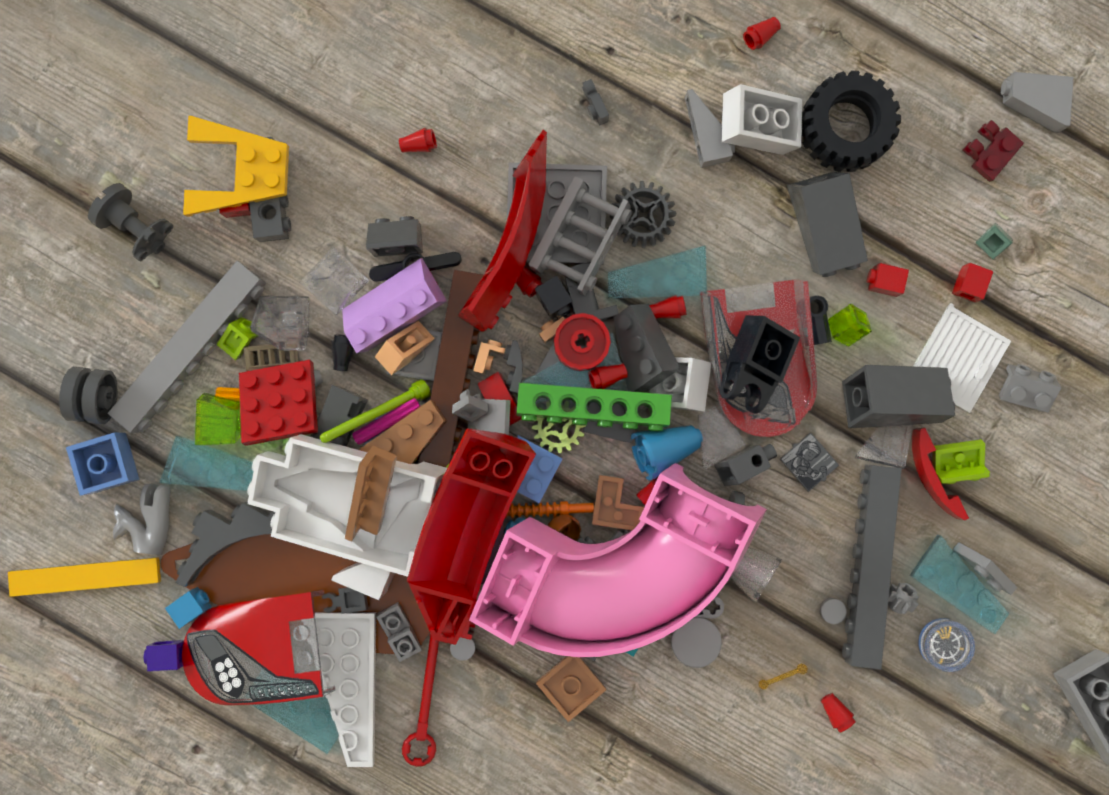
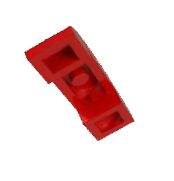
M926 428L913 429V458L925 489L946 513L955 519L964 521L969 519L959 496L946 494L927 454L936 449Z

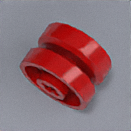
M586 313L574 314L563 320L557 328L554 338L555 354L566 367L576 371L591 370L598 366L608 354L611 343L609 331L605 324L594 315ZM578 339L586 341L584 348H581V345L577 346Z

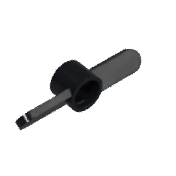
M458 252L428 257L412 253L407 255L403 261L373 266L369 271V277L375 282L388 280L408 267L410 261L423 258L429 271L458 266L462 262V258Z

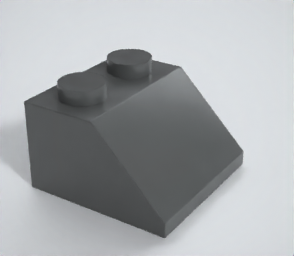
M412 216L400 217L399 221L391 222L387 218L376 219L375 223H368L366 249L374 257L423 253L421 224L418 219H414Z

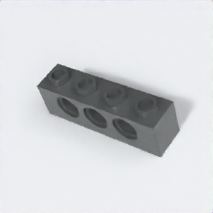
M288 196L260 202H249L253 238L258 242L289 239L288 232L291 231V221L289 217H286L285 209L289 207ZM270 209H276V215L272 219H267V212Z

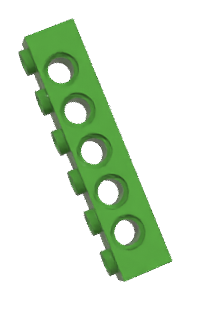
M519 383L517 416H522L521 420L532 422L537 421V418H547L548 423H562L563 419L572 420L573 425H587L588 421L597 422L599 427H612L614 423L623 424L624 429H638V425L648 426L649 431H663V427L667 428L670 425L672 395ZM539 398L549 400L550 407L547 410H540L536 407L535 403ZM564 400H571L575 404V410L565 412L561 408V403ZM589 402H596L600 406V412L598 414H591L587 411L586 405ZM614 404L623 405L625 415L616 416L612 412V406ZM638 407H648L650 417H640L637 412Z

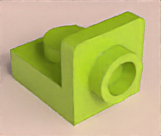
M241 317L229 323L217 346L234 360H237L243 355L244 347H248L251 340L258 337L261 331L250 320Z

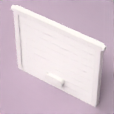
M950 303L913 366L948 368L953 401L957 407L970 413L1011 340L954 308V304Z

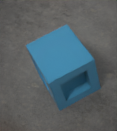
M196 587L171 603L165 610L180 629L212 606L209 603L208 595L203 590H200L199 587Z

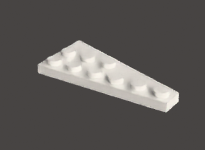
M313 612L314 618L303 619L302 622H304L307 631L306 636L312 647L317 671L320 670L321 684L331 708L330 713L336 724L339 742L347 767H373L375 753L376 612H351L344 614L341 612Z

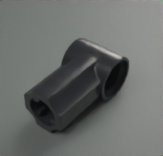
M816 295L804 299L801 302L800 311L804 316L809 346L832 342L827 317V300L822 296ZM812 301H815L819 306L816 314L812 313L809 308Z

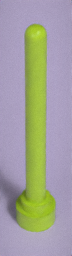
M420 379L412 383L409 391L322 433L320 440L323 443H327L403 405L411 399L415 398L422 401L430 397V389L427 383Z

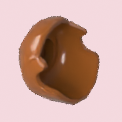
M562 514L556 516L547 525L574 541L580 536V522L571 515Z

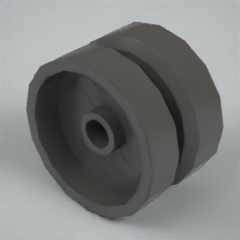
M74 366L68 369L63 377L59 394V406L62 417L68 421L83 422L86 420L88 423L106 424L110 421L111 416L107 413L116 404L118 394L115 374L109 370L94 369L91 371L90 368Z

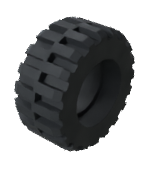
M853 70L848 75L844 71L837 73L834 78L828 77L806 101L803 107L804 111L802 112V136H805V140L802 143L805 149L810 147L812 150L810 156L814 160L817 157L822 160L821 166L827 168L829 165L834 166L833 171L841 172L843 169H846L847 172H855L859 168H867L883 156L894 144L893 140L898 137L900 129L897 126L901 123V115L896 112L900 109L899 102L893 101L892 97L895 94L891 88L887 90L883 86L885 84L880 78L878 81L872 79L873 74L866 72L861 76L859 71ZM850 103L859 107L866 114L870 131L864 141H846L833 131L829 122V110L833 105Z

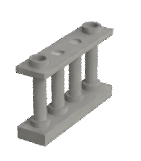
M575 176L537 247L529 266L540 275H542L544 269L548 270L549 268L580 283L577 289L580 294L585 296L587 291H592L597 281L595 276L622 224L626 225L629 221L632 211L630 210L629 202L623 199L618 208L588 194L584 180ZM584 202L614 216L608 230L577 216L575 210L578 204ZM572 224L602 238L603 240L597 251L594 252L565 238L563 233L567 225L570 226ZM563 247L590 260L591 263L585 274L553 260L552 254L555 248Z

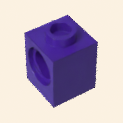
M184 640L157 641L147 645L143 656L144 663L147 664V671L178 670L183 667L182 647Z

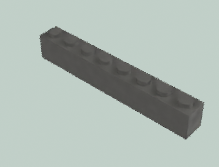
M865 464V468L860 473V483L863 484L862 494H859L857 501L860 517L855 522V533L858 536L857 544L853 545L852 550L855 565L850 571V582L853 585L852 593H849L847 599L850 614L849 618H846L845 632L848 634L847 643H844L842 648V656L850 666L882 669L902 468Z

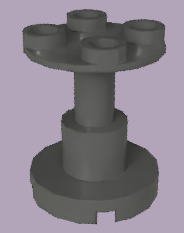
M116 183L102 191L106 195L102 199L97 196L88 212L90 222L100 229L107 228L113 224L121 231L128 229L138 237L132 251L133 257L141 262L150 254H158L164 249L165 243L163 241L172 231L173 224L166 219H159L149 227L138 219V212L129 206L132 192L123 184Z

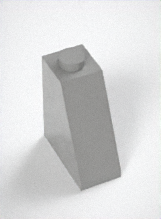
M1014 72L1001 85L1003 104L1049 130L1059 133L1070 126L1074 77Z

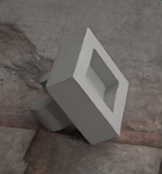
M467 389L460 394V401L453 405L452 414L473 422L488 412V403L481 401L480 394L471 396L470 390Z

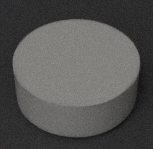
M828 598L820 605V615L826 622L838 624L846 616V607L840 600Z
M460 637L456 645H450L453 657L461 661L471 658L476 649L473 638L469 640Z

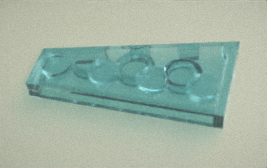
M701 246L608 272V298L669 297L674 295L701 296L700 292L707 291L706 247Z
M176 436L159 483L247 491L253 477V462L190 439Z
M937 535L910 576L985 629L996 634L1009 613L993 594L978 580L979 578L961 561L962 559L947 545L941 535Z

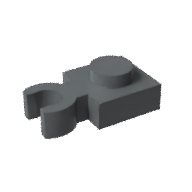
M589 79L582 83V89L589 100L590 106L587 107L592 120L596 119L600 126L608 122L609 113L600 94L597 93L592 79Z
M349 587L339 588V595L333 592L322 595V599L330 598L333 602L331 607L324 608V612L327 613L335 611L338 607H341L342 614L368 609L367 595Z

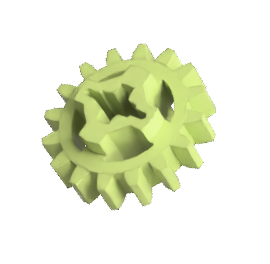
M567 400L564 405H561V408L566 412L575 410V406L571 409L569 408V401ZM546 402L547 409L550 407L549 402ZM537 418L538 425L532 426L533 430H538V434L534 438L542 439L540 446L544 447L548 444L549 452L557 448L559 454L562 453L563 447H566L568 451H572V443L579 445L577 437L585 436L580 431V428L586 427V425H576L573 436L569 438L568 432L570 427L573 426L572 420L562 419V423H566L562 427V433L552 430L556 426L555 423H548V426L543 429L545 418ZM557 436L561 443L551 442L547 437Z

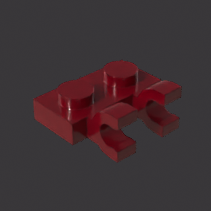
M993 120L983 124L977 131L991 142L985 150L983 144L978 139H974L972 143L968 142L962 149L963 152L975 160L971 167L988 182L993 181L1024 144L1007 127L999 131V126Z

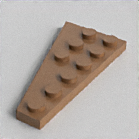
M429 400L358 450L368 452L372 446L397 455V461L414 464L418 459L417 457L435 437L446 420L434 401Z

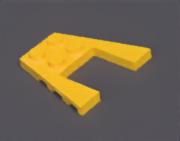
M188 116L187 141L190 143L235 144L237 149L234 192L184 190L183 215L190 217L193 214L202 212L209 213L230 206L237 207L253 201L260 202L287 196L289 146L286 143L194 116Z

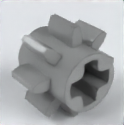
M899 583L898 586L892 584L889 589L888 606L899 614H906L907 611L913 612L919 605L916 602L919 598L917 591L907 583Z

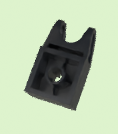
M746 315L727 360L720 385L721 396L727 400H733L745 387L746 410L753 414L761 412L769 402L778 383L783 382L800 337L766 316ZM733 384L731 391L728 393L729 387ZM757 397H759L758 404L753 407Z

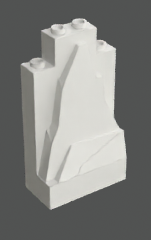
M300 434L290 437L286 443V456L271 451L257 454L252 463V470L254 472L247 490L249 495L248 504L275 512L270 524L272 527L271 537L408 577L425 519L447 470L446 467L424 461L419 464H408L396 460L381 530L377 535L360 529L351 542L345 539L358 466L367 452L331 442L323 443L320 439Z

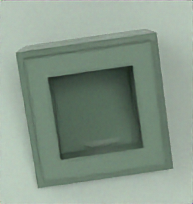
M994 223L976 241V244L992 259H995L1013 243V239L997 223Z

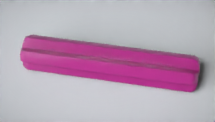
M411 399L352 434L354 441L358 445L363 444L392 427L421 405L417 399Z

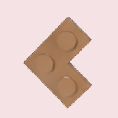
M599 475L592 520L593 525L634 530L641 520L639 518L644 507L620 503L623 478Z

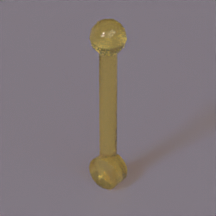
M801 663L794 670L767 681L760 680L758 683L759 688L764 690L767 689L768 685L795 674H805L808 668Z

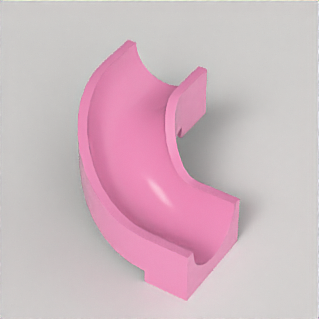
M674 463L659 474L639 518L641 520L634 530L617 539L598 544L579 543L532 517H528L506 531L469 621L513 646L518 641H521L538 650L562 656L601 657L624 653L646 646L685 625L717 596L739 566L767 509L758 504L756 506H745L722 499L692 482L684 474V467Z

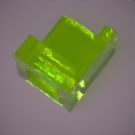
M849 304L828 319L833 338L846 346H851L872 332L866 312L853 304Z

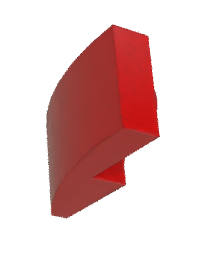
M496 372L478 383V387L485 399L510 400L509 426L521 420L522 416H517V401L510 393L501 373Z

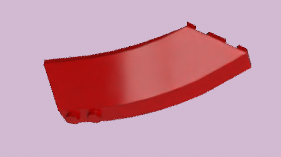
M542 130L512 175L516 178L503 234L483 277L458 314V317L481 332L486 331L487 328L493 329L499 320L496 314L501 307L505 309L513 296L510 295V292L525 266L535 239L546 191L547 132L545 130Z
M467 428L443 476L425 519L407 578L433 640L456 645L473 612L481 582L503 521L536 456L534 450L524 440L503 433Z

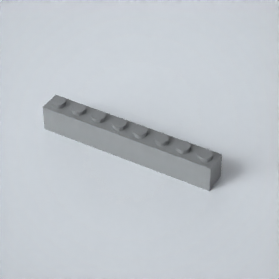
M236 261L107 414L130 433L144 432L151 425L152 417L156 413H160L167 406L168 398L181 390L185 378L197 371L200 367L199 362L201 359L214 351L216 348L215 343L223 335L229 323L233 322L236 318L242 317L248 310L247 305L251 300L257 299L264 291L263 286L266 282L243 263Z

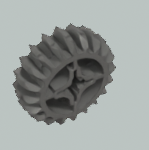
M640 181L639 188L634 183H631V191L623 187L621 189L623 196L616 194L615 200L618 203H612V205L619 208L623 199H625L631 205L633 216L626 225L622 224L616 236L619 237L624 233L626 235L623 239L624 243H627L629 238L633 239L632 247H636L637 242L641 241V247L646 248L648 240L650 245L654 247L656 245L655 237L660 242H663L665 238L662 233L670 235L671 229L668 226L675 225V221L671 217H675L677 213L674 210H669L674 207V201L666 202L670 194L665 193L662 196V186H659L657 191L653 190V182H650L648 188H645L644 181ZM648 197L654 201L644 204L635 198ZM658 207L661 208L663 215L662 224L659 227L656 226V221L653 218V213ZM639 210L642 213H644L645 211H649L646 218L641 217L636 219L639 215ZM641 225L651 232L639 233L631 228Z

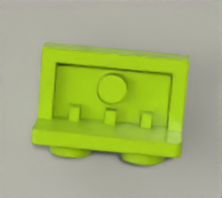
M982 439L934 446L936 450L932 452V465L941 483L954 484L957 481H977L981 478L990 477V471L985 467V443Z

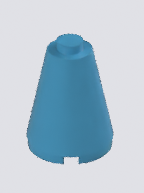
M692 425L663 428V431H638L631 434V440L635 439L636 444L632 446L635 461L641 473L645 471L648 473L649 476L645 477L647 480L657 478L661 472L671 465L679 463L700 449L701 442H703L700 430L698 428L695 429Z

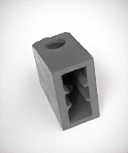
M771 444L764 447L760 445L751 446L715 463L714 466L724 486L739 485L771 468L769 461L777 457V452Z

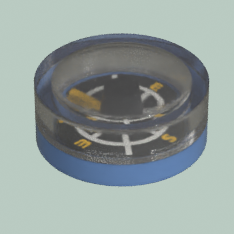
M939 618L932 620L924 626L919 635L918 645L922 657L939 670L945 672L959 671L965 668L974 656L975 641L971 632L964 625L951 619Z

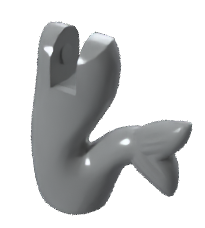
M145 484L142 488L140 509L147 528L138 519L132 517L126 509L116 504L114 516L117 523L113 528L114 540L130 532L133 552L162 555L169 530L170 487L165 485L157 487L155 484Z

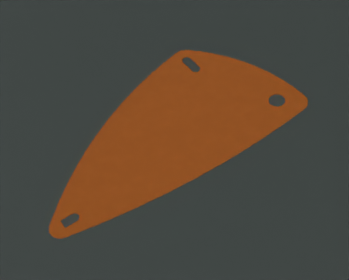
M263 534L234 543L217 554L202 569L194 583L186 586V588L192 590L199 587L200 590H203L208 595L210 602L216 605L311 592L313 612H324V608L331 607L333 602L330 598L322 599V595L329 592L339 595L338 589L346 587L332 581L333 575L358 562L271 537V534ZM193 543L163 555L160 564L165 574L177 580L179 575L177 574L178 570H176L175 560L189 558L191 555L189 549ZM395 573L387 593L379 600L367 595L368 609L357 612H376L377 614L399 602L405 615L409 618V622L420 645H422L430 631L409 586L408 577ZM341 607L332 612H341ZM376 618V653L395 654L388 643L386 633ZM302 620L289 621L290 636L308 640L304 622Z

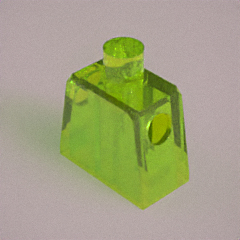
M203 393L196 400L195 445L236 443L241 437L240 402Z

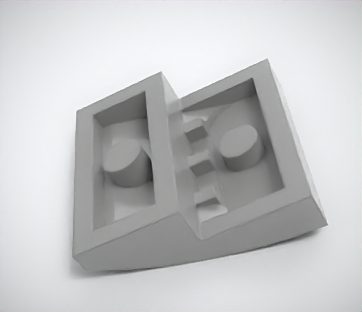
M481 399V401L488 403V412L473 422L468 421V428L509 435L510 400Z

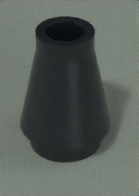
M335 334L334 340H331L333 370L348 371L354 348L346 335Z

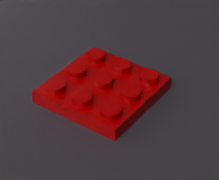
M310 359L239 373L241 443L248 446L281 440L300 434L318 433L314 363Z

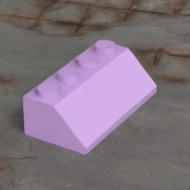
M420 258L342 309L344 333L356 353L372 350L447 302L423 258Z

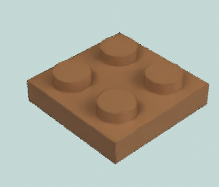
M566 656L536 681L538 687L568 722L607 690L581 657Z

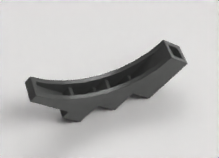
M248 502L241 505L238 504L231 514L232 521L213 510L200 512L193 521V526L195 527L191 532L198 536L199 540L196 539L189 549L191 555L187 562L184 561L177 571L179 576L175 583L183 587L192 585L202 569L217 554L232 544L249 537L271 534L272 527L270 524L275 512L271 511V513H268L259 507L249 505Z

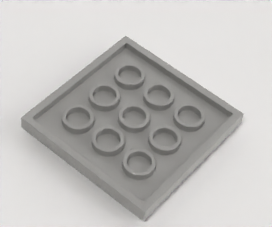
M509 163L507 218L516 178L512 175L520 163ZM546 164V191L541 218L526 263H530L575 176L584 180L588 194L606 202L607 166ZM584 202L578 204L575 210L577 216L605 229V212ZM572 224L570 226L567 225L563 233L565 238L594 252L597 251L603 240ZM556 247L552 254L553 260L562 264L590 262V260L563 247Z

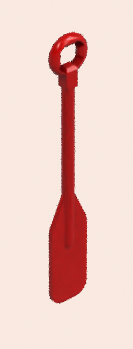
M431 634L416 732L404 740L402 745V755L405 761L415 767L429 764L436 754V743L427 733L439 641L433 640ZM416 738L417 741H425L427 739L431 743L428 746L427 754L429 756L426 759L422 760V758L417 757L411 759L408 756L411 752V744L409 743L411 740Z

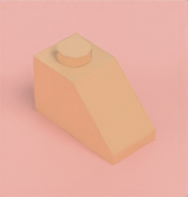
M417 321L386 340L375 358L392 375L409 364L435 338Z

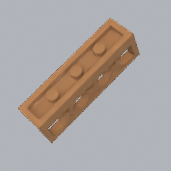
M372 446L359 463L345 534L346 540L352 542L360 529L377 535L381 530L397 455Z

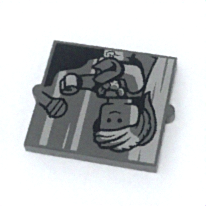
M809 433L800 442L794 443L792 445L793 448L780 458L782 463L807 492L821 481H826V477L839 466L812 433Z

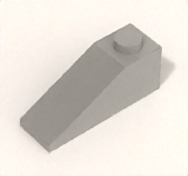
M693 89L687 90L685 102L700 167L729 162L733 153H735V145L722 142V124Z

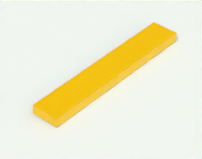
M159 557L8 572L9 597L161 582Z

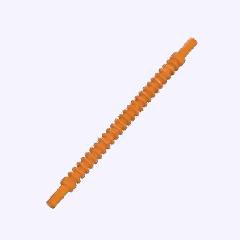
M560 501V504L553 502L550 505L549 502H546V505H542V502H540L539 505H535L533 502L532 505L525 503L524 506H521L520 503L514 506L511 503L505 519L507 516H511L513 519L515 515L518 518L521 515H525L526 518H528V515H532L535 518L536 515L542 517L543 514H546L547 517L553 514L556 517L557 514L594 513V503L569 504L568 501Z

